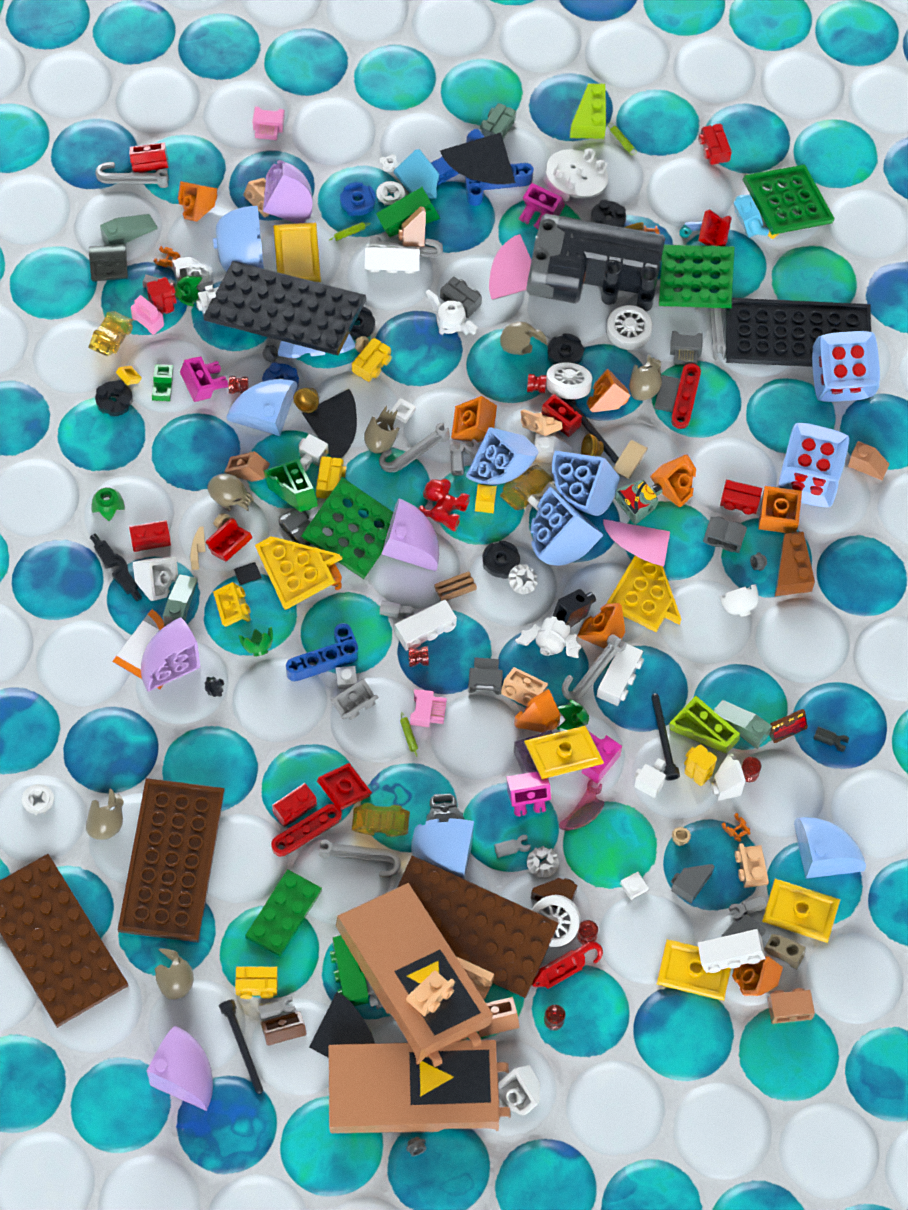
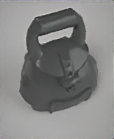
M434 794L429 802L431 810L426 816V821L439 819V822H448L449 819L464 820L463 813L457 808V800L452 794Z

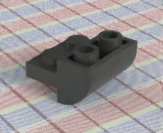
M126 244L89 246L92 281L128 279Z

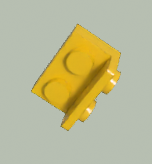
M231 582L213 591L222 625L227 627L241 619L247 622L251 620L249 615L251 611L244 597L246 594L241 586Z

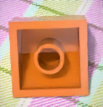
M480 396L455 406L451 438L471 442L475 439L477 442H482L489 427L494 428L497 405Z

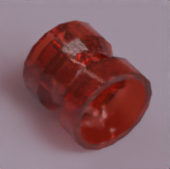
M230 375L229 394H235L236 392L242 394L246 391L249 385L248 376L237 378Z
M428 646L421 647L420 650L408 647L409 667L416 666L419 663L422 666H429Z
M755 757L745 758L741 768L745 782H754L759 777L762 766L761 762Z
M584 920L580 923L577 933L579 943L584 945L588 942L596 941L598 934L597 924L591 920Z
M560 1005L549 1006L545 1012V1026L553 1031L561 1029L565 1021V1010Z

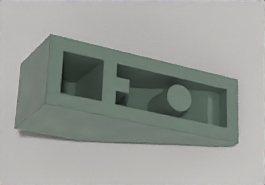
M150 214L114 218L100 225L101 236L106 245L125 244L158 229Z
M179 574L163 613L164 626L180 617L184 621L186 620L198 578Z
M724 700L713 710L738 731L741 738L756 749L769 736L772 726L752 712Z

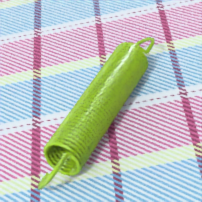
M613 125L610 129L611 133L630 153L634 146L618 127Z
M361 222L335 233L332 238H335L336 241L344 239L364 230L365 226L368 225Z
M401 712L400 723L410 752H415L417 757L416 750L418 746L408 717L402 718L403 712Z

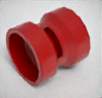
M528 374L527 392L535 390L545 394L546 375L536 377L534 374Z

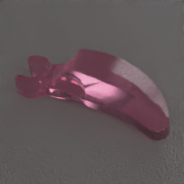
M590 779L588 781L587 790L581 801L568 817L559 823L561 830H575L584 827L599 815L604 806V801L596 797L602 791L601 783L597 788H592L593 780Z

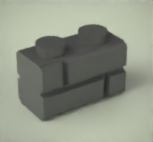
M453 276L440 290V298L443 301H459L463 304L466 318H469L481 306L482 296L480 292L469 288L463 279H457Z

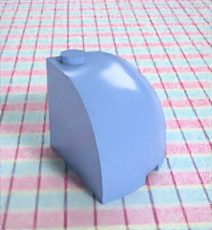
M257 206L233 210L224 215L216 225V238H213L214 249L218 248L219 261L226 272L233 261L264 269Z
M274 379L260 382L248 388L232 404L226 417L227 420L280 436L298 386L297 382Z
M489 427L466 477L474 482L488 485L512 481L522 475L532 465L538 455V449L524 435Z
M562 451L554 452L552 473L554 474V483L560 494L573 507L584 513L595 516L603 514L614 498L620 476L605 458Z
M552 487L547 489L537 505L539 510L536 518H533L531 523V533H533L531 544L533 550L540 560L550 565H566L580 559L603 536L598 528L580 510L568 503Z
M799 817L795 819L794 827L806 879L865 871L866 863L860 848L843 829L818 818Z
M439 819L426 821V824L423 826L421 824L417 825L412 838V855L465 879L472 848L474 821L449 819L448 822H439Z

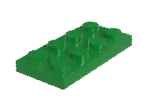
M287 869L245 934V937L281 957L321 894L322 888Z

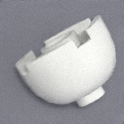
M756 584L751 585L752 589L750 587H743L725 593V595H720L719 597L724 609L732 615L739 614L740 618L750 615V611L756 608L759 601Z

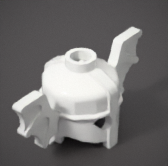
M430 290L425 292L428 296L427 301L433 306V311H437V324L440 334H452L457 331H463L465 335L469 333L474 335L476 333L475 330L478 328L469 320L465 323L466 313L461 302L447 301L440 304L438 297Z
M553 616L550 619L546 618L541 628L534 624L531 629L522 630L521 636L516 639V643L527 646L536 638V644L541 648L540 653L545 656L558 654L566 646L567 656L579 658L578 652L582 648L581 644L577 643V635H569L570 626L565 625L563 621H558L557 617Z

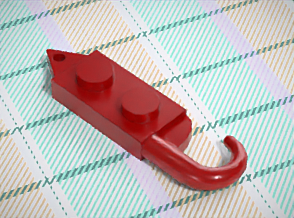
M591 941L574 951L571 950L539 968L538 974L531 986L549 989L582 970L585 965L584 954L592 949H596L598 952L593 962H599L603 956L602 946L597 942Z

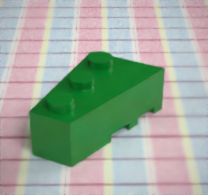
M423 187L376 213L389 237L398 235V231L402 230V224L420 207H424L426 210L425 224L441 219Z
M299 459L263 470L268 489L299 512L318 506L313 486Z
M342 936L332 937L333 951H330L331 963H336L337 970L333 971L336 983H340L341 988L337 992L347 998L354 1006L368 1004L369 996L364 973Z

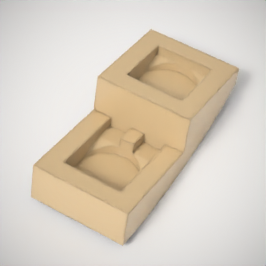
M631 440L613 469L617 474L630 480L648 448Z
M203 526L199 527L192 542L190 554L192 570L199 569L198 553L206 552Z

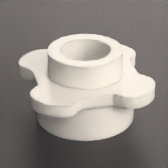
M391 154L390 156L380 158V163H382L385 172H394V169L400 165L396 161V155Z

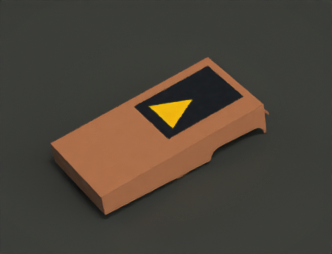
M409 883L337 916L336 928L387 1014H391L415 1054L417 1065L425 1057H429L432 1060L433 1067L442 1064L438 1051L466 1037L471 1040L473 1048L481 1045L482 1042L477 1031L490 1025L493 1014ZM434 971L438 972L447 981L453 979L455 981L453 994L447 1000L444 998L439 1002L440 1005L433 1013L429 1012L425 1017L406 1001L407 996Z
M481 1040V1045L473 1048L471 1041H458L438 1051L442 1064L433 1067V1062L429 1057H425L417 1065L415 1054L409 1043L329 1045L330 1133L439 1132L443 1129L490 1128L499 1131L500 1117L511 1118L509 1107H499L498 1072L509 1073V1064L497 1062L496 1040Z

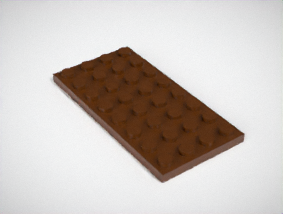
M145 779L118 932L199 943L225 788Z
M49 854L42 856L0 880V934L56 1028L129 986Z
M412 855L398 887L407 883L410 884L456 958L459 957L493 973L494 984L526 998L560 923Z

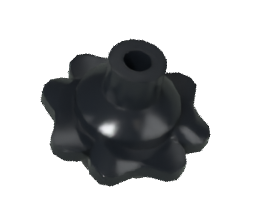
M214 676L206 677L204 688L207 694L213 697H221L224 691L222 688L224 685L223 679L216 680Z

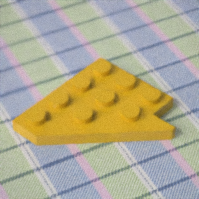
M273 536L255 545L285 610L336 583L329 566L342 560L340 554Z
M635 555L606 604L620 603L624 617L656 633L665 618L680 625L682 619L663 566L650 563Z

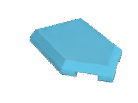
M420 149L414 150L394 169V174L409 193L423 187L429 198L436 199L439 173Z

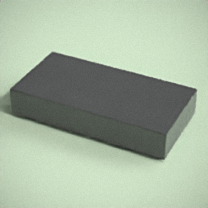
M662 375V385L658 391L654 409L673 412L680 383L679 378Z

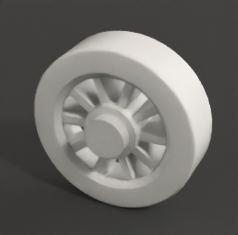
M634 305L620 306L613 310L608 317L607 336L615 346L621 349L634 350L641 348L651 337L652 320L649 314L640 307Z
M558 363L547 370L546 388L550 393L564 399H579L590 393L592 374L585 367L574 363Z
M549 895L539 900L532 908V911L539 914L542 913L546 917L560 923L556 930L557 938L552 939L549 947L566 945L577 935L581 924L580 913L577 906L567 897ZM553 905L558 906L556 912H554ZM549 906L551 914L544 910V908ZM561 908H564L566 912L561 914ZM569 914L570 920L564 919V916ZM563 923L570 924L569 929ZM559 928L566 932L563 936H561Z

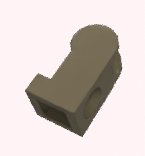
M777 934L771 935L764 948L769 955L789 963L790 967L796 970L805 956L806 949L805 946Z

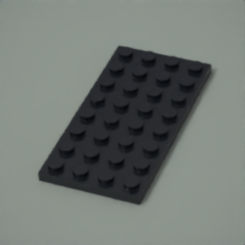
M233 261L215 293L216 297L210 302L203 317L204 321L338 356L366 301V295Z
M732 298V308H726V363L813 367V345L819 336L838 332H872L871 304Z

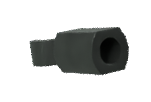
M819 726L813 738L829 746L834 745L841 752L845 751L846 746L841 745L840 742L848 743L849 741L848 736H838L836 733Z

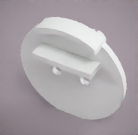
M590 148L585 149V152L573 149L562 150L549 158L543 181L550 192L561 196L566 202L569 201L570 196L575 199L592 198L601 194L607 186V163L604 164L605 161L601 159L597 160L594 157L595 151L593 152V149Z

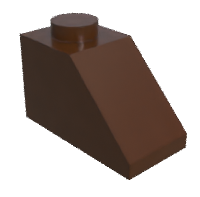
M557 878L534 887L531 891L530 899L539 901L549 895H561L573 902L578 885L570 879Z

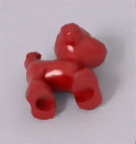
M432 479L427 483L423 491V497L429 501L436 502V505L431 510H426L421 505L419 510L426 517H430L435 522L443 523L450 530L456 531L460 523V515L449 514L453 510L465 512L470 503V495L462 493L459 497H453L449 495L451 482L448 479Z

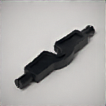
M96 533L91 535L90 539L95 544V552L100 557L105 568L119 566L112 573L113 579L122 587L127 595L131 594L136 602L141 600L142 595L137 590V583L130 575L124 558L114 553L105 540L101 541Z

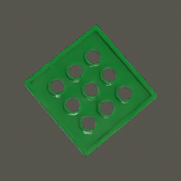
M805 164L744 175L742 179L772 235L832 224L835 220Z
M664 245L659 306L732 308L735 247ZM681 259L684 262L679 264L675 261ZM701 260L702 263L695 264L694 261ZM717 260L720 263L715 265L711 262ZM682 274L683 277L677 278L675 275ZM695 274L701 275L700 278H694L692 276ZM718 275L719 278L713 279L711 276ZM675 288H681L682 291H681V292H675L674 289H675ZM693 289H700V290H701V291L698 292V293L692 292ZM717 289L719 292L711 293L710 290Z
M342 477L301 537L318 549L340 554L342 560L338 562L362 579H365L382 553L393 511ZM348 499L351 501L352 506L346 507L342 501ZM364 510L368 516L362 518L359 516L358 511ZM333 514L341 515L342 521H335ZM374 521L382 522L383 528H376ZM348 525H356L358 531L351 532L348 528ZM323 528H329L332 531V535L326 536L323 533ZM364 536H372L373 542H366L364 540ZM341 538L345 539L348 542V546H341L338 540ZM360 549L364 554L363 557H357L354 554V550Z

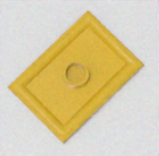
M316 222L273 225L277 272L314 282H321Z
M586 726L524 741L541 779L604 764Z
M775 879L762 922L828 943L840 899Z
M666 939L657 985L724 1001L731 968L721 969L716 973H706L701 964L698 946Z

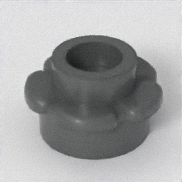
M274 345L265 346L262 352L264 359L269 362H275L279 358L277 348Z
M760 552L751 556L752 568L759 571L764 570L767 565L766 557Z
M415 1137L408 1142L406 1149L410 1152L411 1156L419 1155L426 1150V1141Z

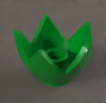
M186 275L176 283L175 296L181 303L194 307L193 303L199 300L198 293L201 291L197 289V286L201 282L202 277Z
M110 487L101 488L93 496L91 503L92 513L100 512L108 521L113 518L116 510H125L124 500L116 489Z
M272 627L268 628V634H262L255 628L251 640L238 635L242 646L247 652L253 653L254 657L267 654L273 642Z
M571 699L569 701L571 704L557 707L559 713L565 718V721L557 727V730L565 731L586 726L589 722V715L586 709Z

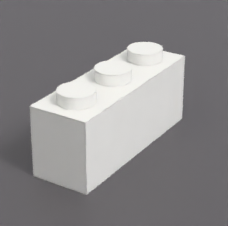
M366 245L365 269H369V272L387 270L388 273H397V270H405V273H415V271H419L420 246Z
M443 600L396 623L395 634L406 651L415 649L427 640H434L443 632L452 631L456 626L457 617L447 601Z
M627 644L623 651L615 654L598 688V698L616 706L619 705L621 700L624 701L628 694L626 689L629 684L632 685L636 678L634 673L636 669L640 670L644 662L642 650Z
M758 929L698 943L701 964L706 973H716L725 968H738L746 963L756 964L760 960L766 959L762 937Z

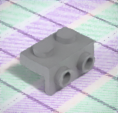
M361 679L330 700L342 719L349 718L352 720L360 714L359 710L364 707L367 710L376 704L375 700L379 697L377 694H373L365 679Z

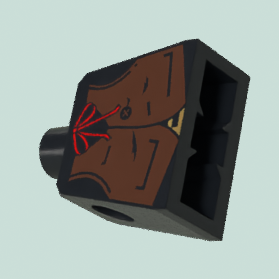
M578 589L558 600L553 617H557L558 621L565 622V625H569L571 628L588 615L591 605L596 602V597L592 592L585 594L581 589Z

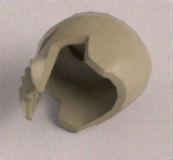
M527 322L509 324L500 336L502 349L515 355H524L532 352L531 337L538 339L546 345L548 343L544 333L539 329L533 328Z
M648 355L644 366L638 368L637 365H634L629 390L635 400H649L660 390L662 385L660 368L662 364L659 359L655 360L654 357L651 358Z
M385 406L377 419L373 416L371 417L364 433L365 444L371 452L383 453L393 446L400 429L399 427L396 429L393 427L397 410L392 414L393 411L389 413L387 406Z
M219 474L208 482L207 489L209 495L220 506L231 511L230 506L237 504L246 511H249L247 505L250 506L249 503H252L251 501H254V499L236 476Z
M109 789L108 805L103 807L99 806V801L92 800L86 820V831L90 837L97 840H106L120 831L123 824L122 806L124 804L120 794H114L113 790Z
M160 948L159 951L166 955L172 961L170 968L163 965L155 968L156 982L165 997L177 1000L189 993L194 982V974L190 964L179 957L176 951Z

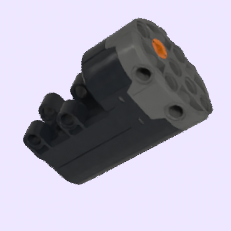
M546 213L541 218L536 236L526 291L532 296L576 304L581 299L583 285L588 284L602 287L601 300L607 305H612L617 301L619 290L637 293V307L649 311L654 302L665 237L661 234Z

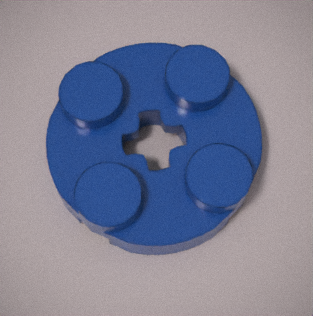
M353 182L344 187V191L340 194V204L349 216L364 215L374 210L376 196L372 187L369 185L367 187L361 182ZM355 197H358L361 201H355Z
M272 363L263 373L262 382L283 378L296 381L297 389L299 387L298 372L288 364Z

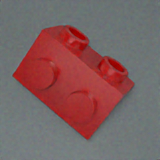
M706 210L704 212L699 241L706 246H726L732 217L728 215L721 218L712 210Z
M231 518L206 540V544L212 555L227 562L253 537L250 532L239 527L234 518Z

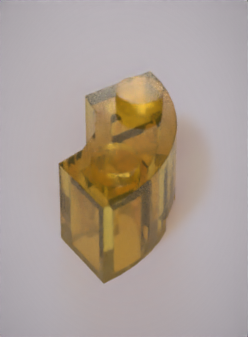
M116 311L107 312L102 324L93 332L88 348L107 357L113 353L116 354L126 335H129L133 329V325H131L133 319Z
M539 465L530 466L512 482H507L500 496L514 510L525 509L529 504L528 498L533 494L541 493L553 478Z
M364 803L354 808L352 831L372 836L377 832L384 833L386 837L408 834L410 811L403 809L400 805L380 807L374 806L371 803Z

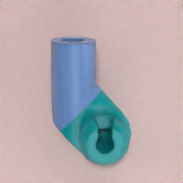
M702 222L685 223L679 231L680 236L688 238L693 231H701Z

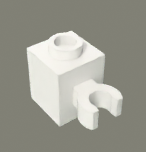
M205 286V291L198 293L199 300L196 301L198 310L202 311L203 315L212 299L216 297L215 293L219 287Z
M308 434L306 439L303 438L298 447L300 457H302L300 462L305 472L311 463L320 466L321 457H326L329 453L328 444L311 434Z
M658 758L653 768L645 764L642 770L638 769L633 778L635 779L634 787L655 798L665 781L666 775L661 772L665 761Z

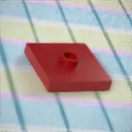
M350 763L317 779L318 784L339 811L369 797L372 793Z

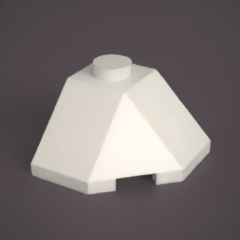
M180 257L172 260L176 283L186 275L202 277L200 283L213 281L212 268L192 257Z
M557 431L546 436L536 433L535 447L538 449V455L534 460L535 462L552 463L555 451L572 452V447Z
M176 556L133 562L135 582L149 600L154 601L166 598L170 592L169 587L172 581L175 582L178 577Z
M732 753L726 756L714 776L713 783H711L712 793L717 796L718 801L741 796L745 784V777L740 762L733 760L734 755Z
M530 1065L515 1068L498 1083L499 1107H509L510 1111L526 1115L539 1104L540 1081Z

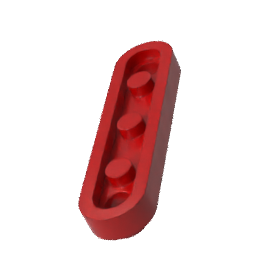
M687 364L682 371L671 418L672 425L678 429H684L690 423L701 375V369L696 364Z
M334 804L324 806L274 837L271 842L273 853L281 857L288 855L338 824L342 818V812ZM330 814H334V815H335L334 818H329L328 816H329ZM284 845L285 848L279 849L278 846Z

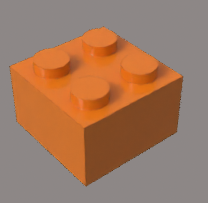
M765 486L761 501L758 529L782 533L797 532L802 491Z

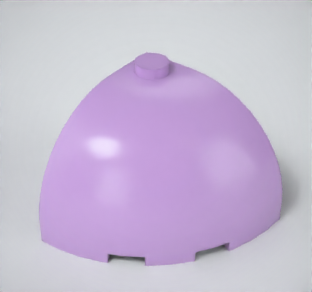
M278 160V165L273 164L266 175L263 212L294 223H305L306 219L309 220L312 214L313 200L309 182L304 174L295 166Z
M398 499L381 554L436 571L439 563L438 538L432 524L418 508L407 501Z
M181 617L157 632L143 653L141 677L148 692L201 668L197 641Z
M175 1026L163 1039L147 1069L150 1086L207 1111L213 1091V1077L209 1060L197 1040L183 1029Z

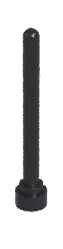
M561 398L574 411L582 415V425L598 441L603 442L604 452L616 464L619 457L576 406V399Z
M654 693L651 698L666 763L663 771L666 775L665 780H676L680 777L679 768L673 763L660 698L658 694Z
M233 999L224 1001L219 1004L221 1014L228 1018L255 1092L262 1094L263 1087L235 1016L237 1009L235 1001Z

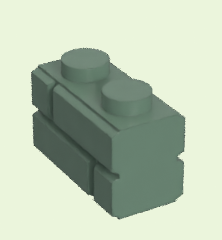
M498 103L495 109H490L487 121L483 120L480 130L482 134L486 137L501 132L504 139L516 121V111Z

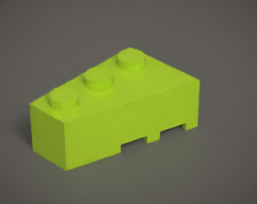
M588 83L571 124L570 138L605 139L606 87L605 84Z
M697 696L669 723L671 731L725 754L740 740V733Z

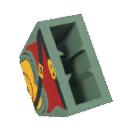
M640 480L616 489L615 500L633 524L636 525L656 509L658 503L657 496L662 493V488L658 483L649 487L644 480Z

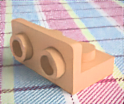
M260 178L248 182L243 196L253 206H257L258 211L264 217H268L269 214L263 212L266 179Z
M525 409L521 410V424L523 428L543 436L562 429V422L552 417H547L542 413H532Z
M514 667L504 680L501 694L528 707L527 703L532 698L546 691L548 683Z
M739 844L737 851H735L736 863L740 864L738 875L739 880L743 881L744 888L768 885L769 881L762 845L744 847V844Z
M457 957L482 998L485 999L493 984L494 974Z
M434 971L407 996L406 1001L425 1017L429 1012L433 1013L440 1005L439 1002L444 998L447 1000L453 994L455 981L453 979L447 981L438 972Z

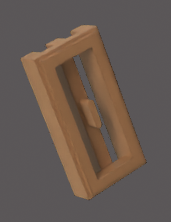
M469 571L434 584V588L441 601H448L477 590V586L474 584ZM467 584H470V586H467V587H465V588L459 589V587H462V586H465V585H467ZM451 590L454 591V592H452V593H449V594H446V595L443 596V594L446 593V592H449V591H451Z

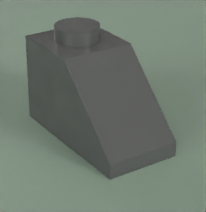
M708 864L684 868L680 874L676 873L673 877L671 891L692 904L713 874L715 866Z

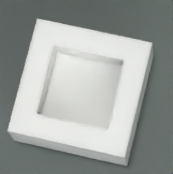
M400 398L391 411H393V414L397 410L396 419L406 424L416 411V406Z
M355 666L336 668L338 688H348L357 683Z
M638 872L620 882L630 900L648 891L646 883Z

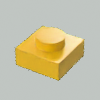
M132 366L119 367L116 371L117 375L126 385L138 384L142 379Z

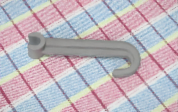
M107 162L99 165L95 171L98 181L106 184H158L161 188L168 187L169 178L166 169H160L156 173L102 172L103 170L115 167L114 162Z
M378 236L370 237L369 245L403 246L402 243L382 241ZM425 239V244L434 247L420 246L419 256L437 257L443 252V245L436 240Z
M695 307V311L699 312L700 307ZM710 308L713 358L717 360V354L721 353L724 360L726 358V345L724 344L721 308Z
M444 423L437 424L436 430L391 463L385 462V459L392 453L391 449L383 452L379 459L380 466L386 472L391 473L401 470L438 442L448 441L450 438L449 428L444 429Z
M614 634L610 635L607 639V647L573 691L568 690L573 677L567 676L562 684V693L565 698L574 701L581 699L615 654L623 651L627 644Z
M329 840L320 841V848H327V850L319 849V856L322 858L336 856L389 862L393 864V869L391 871L379 872V876L384 878L392 877L400 870L401 859L394 851L334 844Z

